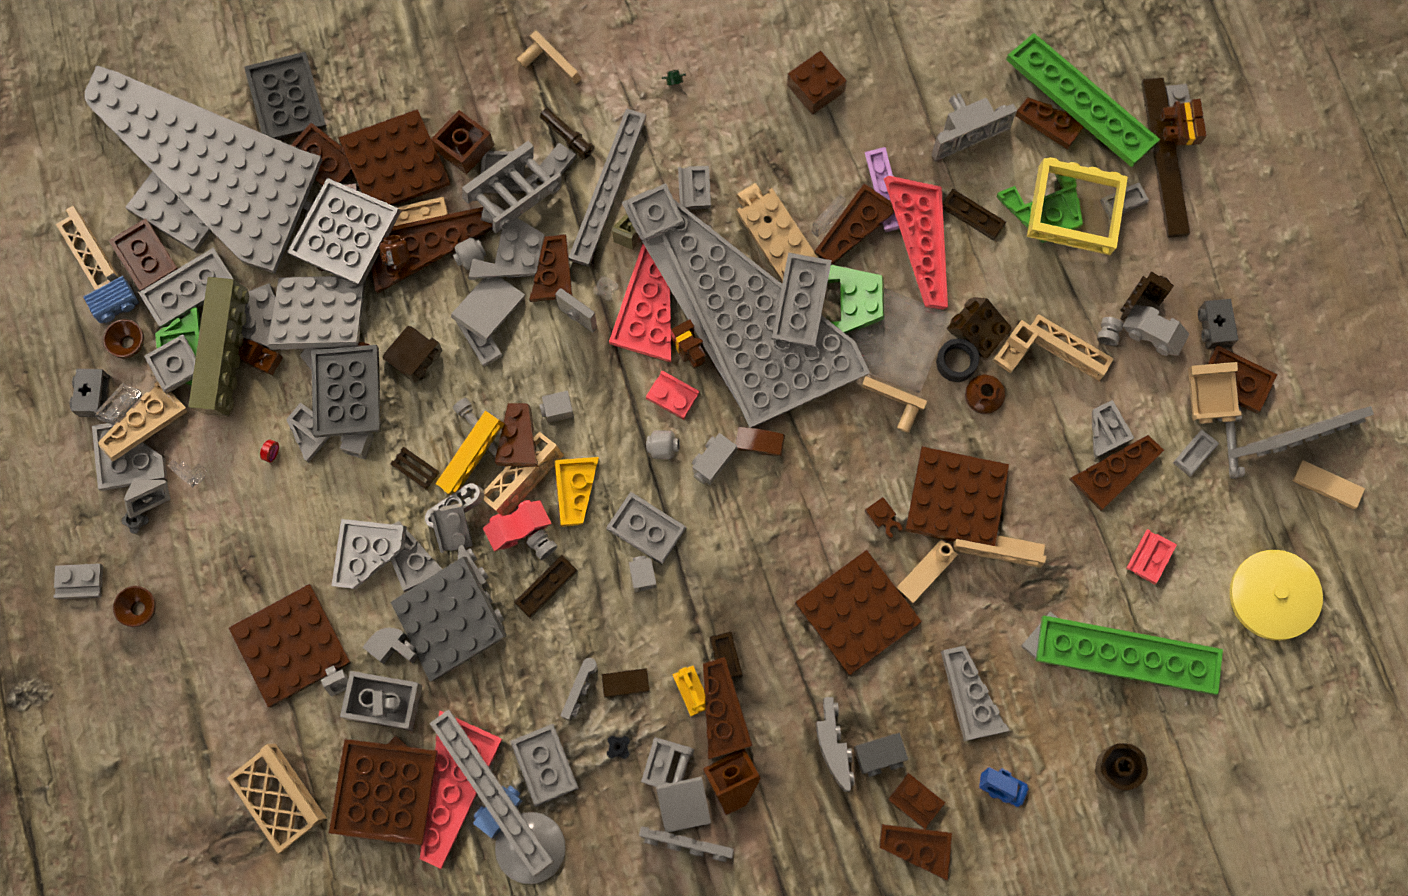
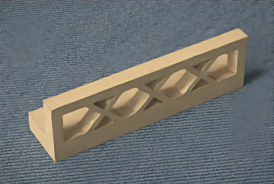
M74 206L66 209L69 217L56 225L94 289L96 290L119 278L80 212ZM74 223L76 227L75 234L67 233L64 227ZM78 239L84 240L86 243L85 251L76 249ZM88 256L95 258V268L86 266ZM98 273H103L108 280L98 285L96 282Z
M1039 314L1031 324L1033 328L1040 332L1034 343L1100 382L1114 358ZM1038 322L1047 326L1048 332L1037 326ZM1055 336H1064L1066 338L1067 343H1065L1064 341L1060 340ZM1081 346L1082 348H1084L1086 354L1082 353L1074 347ZM1099 357L1106 361V363L1103 365L1092 358Z
M538 432L534 437L536 445L541 440L547 444L542 451L536 452L539 467L520 468L507 466L484 490L483 501L493 508L497 514H502V516L509 515L555 466V460H560L564 456L558 446L542 433ZM515 474V480L512 483L505 484V478L508 475ZM500 490V496L492 502L488 497L493 491Z
M998 535L995 546L956 539L955 542L953 541L952 546L955 552L1041 568L1046 561V556H1043L1045 544Z

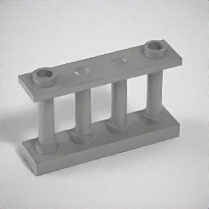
M529 141L462 187V197L467 204L477 200L494 218L492 223L495 233L501 229L505 230L508 228L513 220L549 194L556 193L561 187V174L559 172L550 177L533 160L534 146ZM522 165H527L544 183L534 190L516 170ZM505 177H511L527 195L517 201L500 181ZM494 188L511 207L500 213L483 195L484 192Z

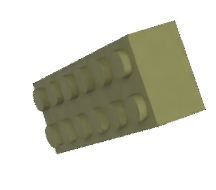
M207 278L188 406L203 414L229 417L230 411L234 407L232 395L233 390L237 386L235 374L236 368L240 365V356L238 354L239 347L243 344V335L241 333L242 326L246 323L245 306L249 302L248 289L234 279Z

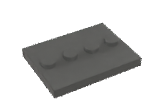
M306 52L244 66L262 134L276 140H282L300 135L310 123L320 130L327 128Z
M377 345L311 350L313 436L318 438L381 432L379 347Z

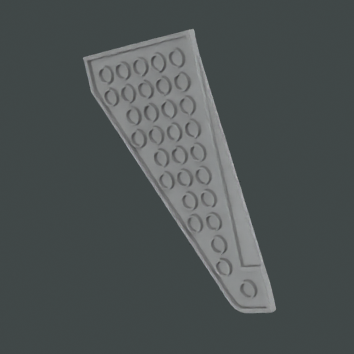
M96 66L85 90V100L88 106L243 264L275 274L323 160L322 157L283 143L121 73Z
M628 200L622 202L632 226L687 319H691L694 324V331L703 340L704 348L738 403L749 428L762 424L870 374L856 342L822 315L815 347L772 340L782 284L676 200L674 201L684 224L646 242L627 204Z

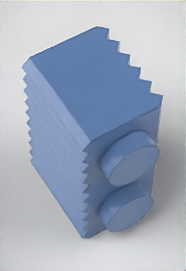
M123 276L83 296L93 317L99 323L110 322L119 313L129 312L134 309L135 305L139 304L132 288Z

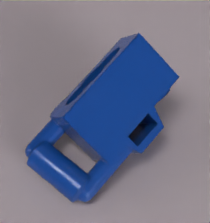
M988 767L981 773L980 789L988 792L992 798H999L1005 803H1010L1016 807L1023 805L1029 791L1026 783L1016 779L1011 775V772L1003 768L996 771Z

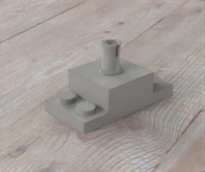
M961 94L952 96L949 102L954 112L948 114L944 130L936 137L932 151L935 162L1009 130L1017 113L1014 104L1009 106L1002 105L994 111L987 98L966 106Z

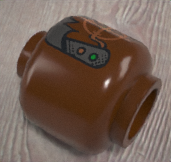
M398 235L385 237L379 245L382 263L391 266V269L404 267V263L410 259L407 242Z

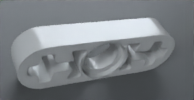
M467 484L431 509L437 510L440 507L449 506L452 502L458 501L463 504L464 512L466 513L483 501L484 491L475 484ZM472 490L475 491L473 499L470 498ZM429 509L425 515V522L428 526L434 528L430 516L431 509Z

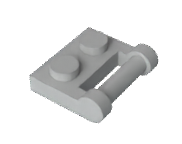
M654 737L641 783L654 787L669 784L666 782L675 751L680 752L681 756L673 783L683 781L689 758L693 756L694 749Z

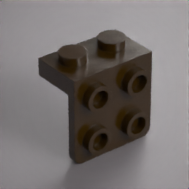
M1152 271L1147 278L1143 276L1120 311L1123 315L1120 319L1125 320L1141 295L1160 306L1174 285L1166 277L1158 276Z
M973 297L965 303L962 311L951 319V323L946 329L951 334L963 335L966 340L976 347L981 357L987 358L1011 331V326L988 298Z
M407 326L383 354V359L416 383L418 379L425 375L428 367L439 358L443 350L437 340L434 338L429 340L412 326Z

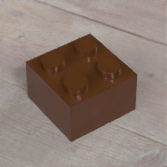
M821 50L787 74V86L812 115L845 92L847 80Z
M460 110L431 138L437 153L466 175L494 146L491 133Z

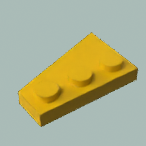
M599 457L555 460L560 527L583 525Z

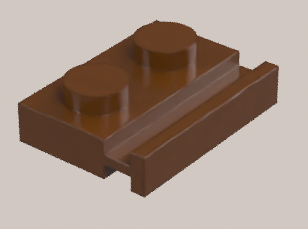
M907 773L892 795L887 799L923 829L927 828L946 803L909 773Z

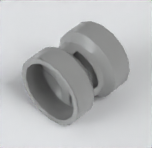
M1104 317L1101 322L1102 330L1098 333L1097 341L1108 346L1118 345L1120 339L1119 332L1122 331L1124 323L1113 317Z
M544 529L534 533L526 542L531 549L536 551V555L540 560L547 558L558 547L554 541L549 540L548 534Z

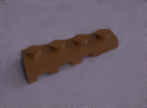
M863 184L816 248L815 254L821 259L832 260L831 265H833L894 214L891 201L866 184Z
M1147 435L1099 463L1090 466L1081 473L1072 476L1069 480L1102 511L1164 449Z
M726 657L703 663L708 759L753 746Z

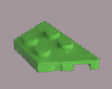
M197 307L191 309V313L182 319L177 318L168 327H164L156 332V347L159 348L183 334L196 355L200 332V315ZM192 380L186 382L185 384L192 386Z

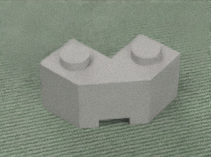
M1134 305L1123 325L1129 333V337L1136 341H1151L1156 347V351L1162 355L1178 356L1190 335L1184 326L1173 318L1169 321L1159 316L1158 313L1160 311L1153 307Z

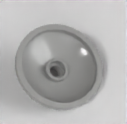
M528 812L521 815L554 863L536 877H533L502 830H500L497 836L495 853L500 868L509 878L524 884H536L549 879L560 868L565 856V839L561 829L551 818L540 813Z

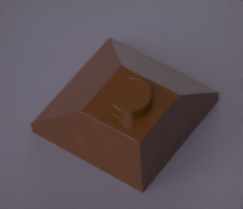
M741 749L703 768L725 815L746 806L761 779L745 749Z

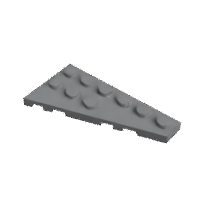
M1371 406L1353 410L1310 424L1309 426L1300 427L1269 437L1268 439L1247 444V446L1229 450L1231 458L1257 453L1259 457L1271 453V449L1273 453L1286 450L1288 444L1289 447L1303 444L1302 439H1305L1306 442L1318 439L1319 433H1321V436L1335 433L1334 428L1339 431L1351 427V422L1352 425L1366 422L1365 417L1374 415Z

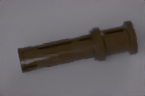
M545 108L541 112L540 118L566 141L569 149L573 148L579 154L580 159L585 160L593 153L595 146L584 140L580 132H574L550 108Z

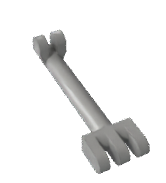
M1242 415L1236 417V421H1240L1242 419ZM1225 422L1229 477L1237 479L1245 475V468L1238 467V457L1231 458L1229 451L1237 448L1235 422Z

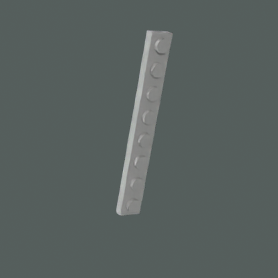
M626 108L570 252L569 261L590 267L646 121V114Z
M448 709L433 720L430 725L532 876L536 877L554 863L452 712Z

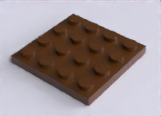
M418 109L338 137L360 191L366 195L395 206L450 185L449 178L432 144Z
M922 446L905 531L954 542L956 539L995 546L1009 464Z
M867 550L795 602V605L849 676L922 622Z
M311 584L229 627L269 708L327 677L325 669L334 665L336 671L351 664Z
M344 739L329 834L423 845L438 751Z

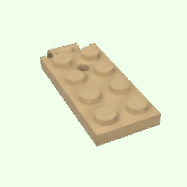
M754 183L736 194L739 203L743 207L742 209L740 207L737 208L736 212L781 282H783L788 253L818 257L773 188L769 189V193L763 196L760 188ZM769 216L772 219L771 223H765L764 217Z

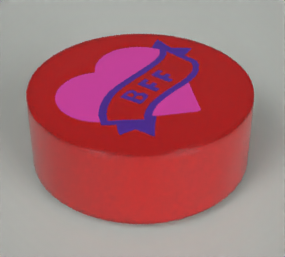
M271 439L267 440L261 448L260 458L269 463L273 462L279 452V443Z

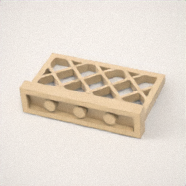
M266 744L257 755L227 777L278 854L314 826L327 819L276 744ZM261 758L267 763L266 773L255 772L257 762ZM242 773L250 774L248 787H241L236 780ZM255 775L265 776L263 790L253 788ZM270 777L277 778L280 782L279 792L268 791ZM252 792L262 793L261 806H255L251 802ZM267 794L278 795L276 809L265 807ZM283 796L290 797L293 801L291 811L281 809ZM265 810L275 812L273 825L266 824L263 820ZM280 813L291 814L289 828L278 826ZM295 816H303L308 825L302 829H295ZM278 829L288 831L287 841L282 845L276 839Z

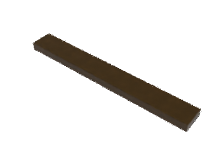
M1164 77L1143 79L1141 85L1149 130L1160 139L1152 150L1167 238L1189 236L1190 228L1175 141H1166L1163 135L1164 128L1172 126L1171 121L1162 122L1160 115L1163 108L1169 107Z

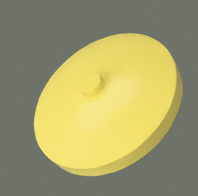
M1266 550L1252 555L1236 569L1230 584V601L1235 615L1249 631L1269 640H1287L1303 634L1313 626L1322 609L1323 592L1316 573L1303 559L1286 551Z

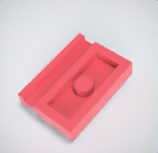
M661 371L648 392L646 399L684 420L700 391Z
M1147 529L1126 569L1155 585L1177 544Z

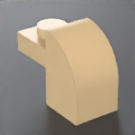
M1021 320L993 362L1009 373H1012L1040 332Z

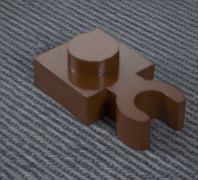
M884 497L865 509V513L877 529L881 526L885 527V534L889 539L893 538L890 528L895 527L899 532L903 530L899 522L892 520L897 514Z

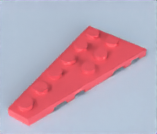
M887 176L884 178V182L925 307L944 310L948 307L942 187Z
M642 244L609 344L671 363L670 288L644 244Z
M456 718L490 768L503 739ZM436 734L435 750L438 751L420 859L442 869L477 793Z

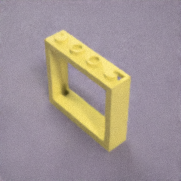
M1044 158L1038 167L1027 237L1111 255L1117 248L1128 177L1118 172L1101 171L1097 167L1087 168L1074 162L1065 163L1060 162L1056 158ZM1048 172L1116 187L1109 238L1040 223Z

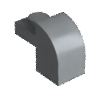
M384 628L375 632L362 647L383 664L386 663L395 650L412 663L418 658L414 653L416 648L407 641L402 643L407 635L396 628Z

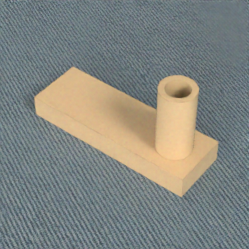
M536 30L530 35L534 43L517 58L518 62L526 68L544 52L575 84L582 79L578 71Z
M865 376L862 387L906 405L897 429L909 433L918 411L923 412L927 401Z
M940 540L898 585L897 590L913 604L958 554L950 544Z

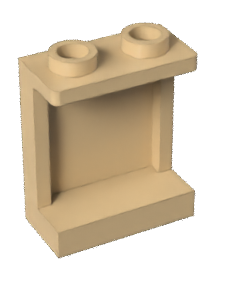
M1237 362L1196 365L1188 368L1193 421L1199 420L1200 424L1213 423V419L1222 418V422L1236 421V417L1242 415L1238 406L1235 372L1238 371Z

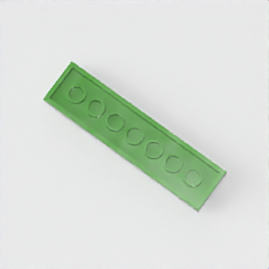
M1035 33L1007 55V62L1131 167L1159 142L1160 139Z
M1043 615L1041 617L1035 661L1218 695L1223 649Z

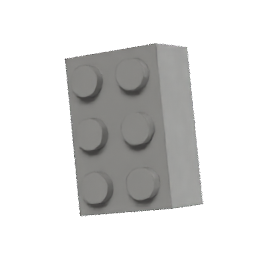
M350 671L340 717L345 720L413 731L422 685L416 682ZM383 691L386 693V698L397 699V709H387V717H375L373 715V692Z

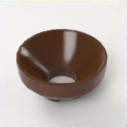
M127 319L117 320L105 330L103 344L111 355L126 359L135 356L142 349L144 334L139 325L134 321ZM125 338H133V345L131 347H122V341Z
M983 374L973 378L968 383L965 390V399L969 407L975 412L991 414L997 411L1004 403L1005 389L999 379ZM984 385L992 387L993 395L989 397L984 396L981 393V387Z
M130 586L123 589L116 596L113 604V612L116 619L128 627L145 625L152 619L156 610L154 596L150 591L141 586ZM138 602H142L145 606L143 613L135 615L133 613V606Z

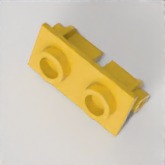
M694 666L684 667L678 670L679 672L672 674L690 716L705 711V692Z

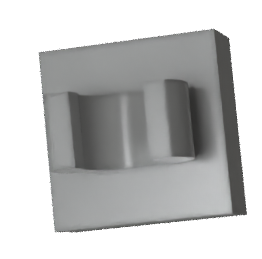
M334 665L325 669L328 677L321 679L329 695L332 697L346 690L349 678L343 670L336 671Z
M383 691L373 692V715L375 717H387V709H397V699L386 698V693Z

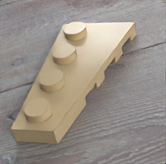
M158 381L149 393L146 392L141 397V401L135 408H131L126 413V417L120 423L117 422L98 442L101 450L112 462L187 413L186 407L172 392L166 394Z

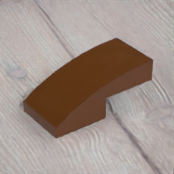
M243 338V344L239 347L238 355L240 356V361L272 376L283 359V356L279 353L266 349L259 343Z
M738 427L735 445H737L738 451L782 456L785 435L773 431Z

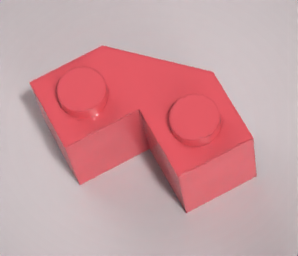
M526 500L518 505L519 508L512 514L505 516L497 514L489 519L490 522L483 529L494 552L511 548L518 544V540L529 535L531 537L537 531L546 529L552 524L540 500L534 502Z

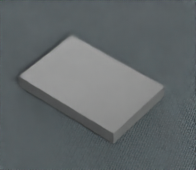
M495 277V279L483 278L451 313V318L486 342L523 301L525 294L500 277Z
M632 492L629 493L606 527V530L663 565L687 529L686 526Z
M554 724L510 741L535 807L579 789Z

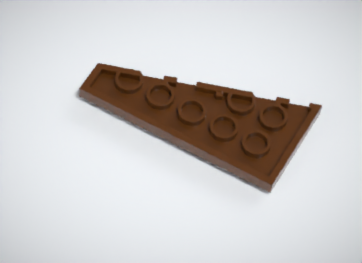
M483 207L393 226L389 236L398 235L406 240L410 259L404 263V267L391 269V266L382 263L381 254L379 253L371 268L376 293L379 294L455 251L457 244L469 238L476 239L492 230L493 223L481 221Z

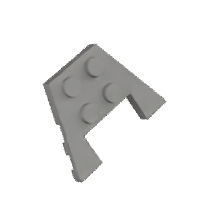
M493 204L500 211V213H503L505 211L497 205ZM483 207L481 221L492 223L494 218ZM516 218L508 228L501 230L495 263L472 259L468 279L535 276L544 234Z

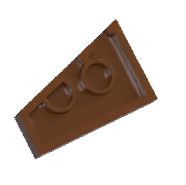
M1028 97L1015 115L1067 150L1084 129V126L1066 111L1054 109L1050 104Z

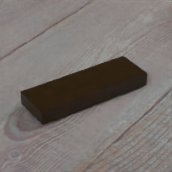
M953 188L942 203L943 210L995 241L1006 224L1005 220Z
M561 555L514 601V604L531 619L578 570Z

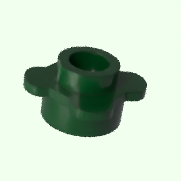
M671 70L662 79H666L667 85L683 83L682 76H686V73H680L679 70Z

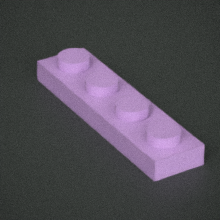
M886 147L865 152L874 190L890 200L884 178L893 176ZM895 213L883 222L885 232L900 229Z

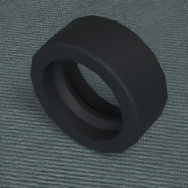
M957 338L943 344L938 352L936 364L938 371L944 378L953 382H962L972 377L978 367L980 358L978 350L971 342ZM957 348L968 353L971 360L968 369L963 372H955L949 369L945 363V356L948 351Z

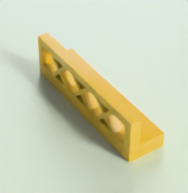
M484 411L436 482V485L444 489L443 491L449 495L461 489L505 423Z

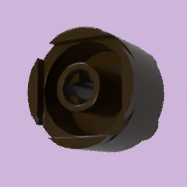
M1128 743L1115 744L1104 749L1099 754L1095 773L1099 781L1109 790L1115 792L1129 791L1139 787L1145 781L1148 775L1147 759L1145 754L1135 745ZM1123 763L1125 771L1120 772L1118 764Z

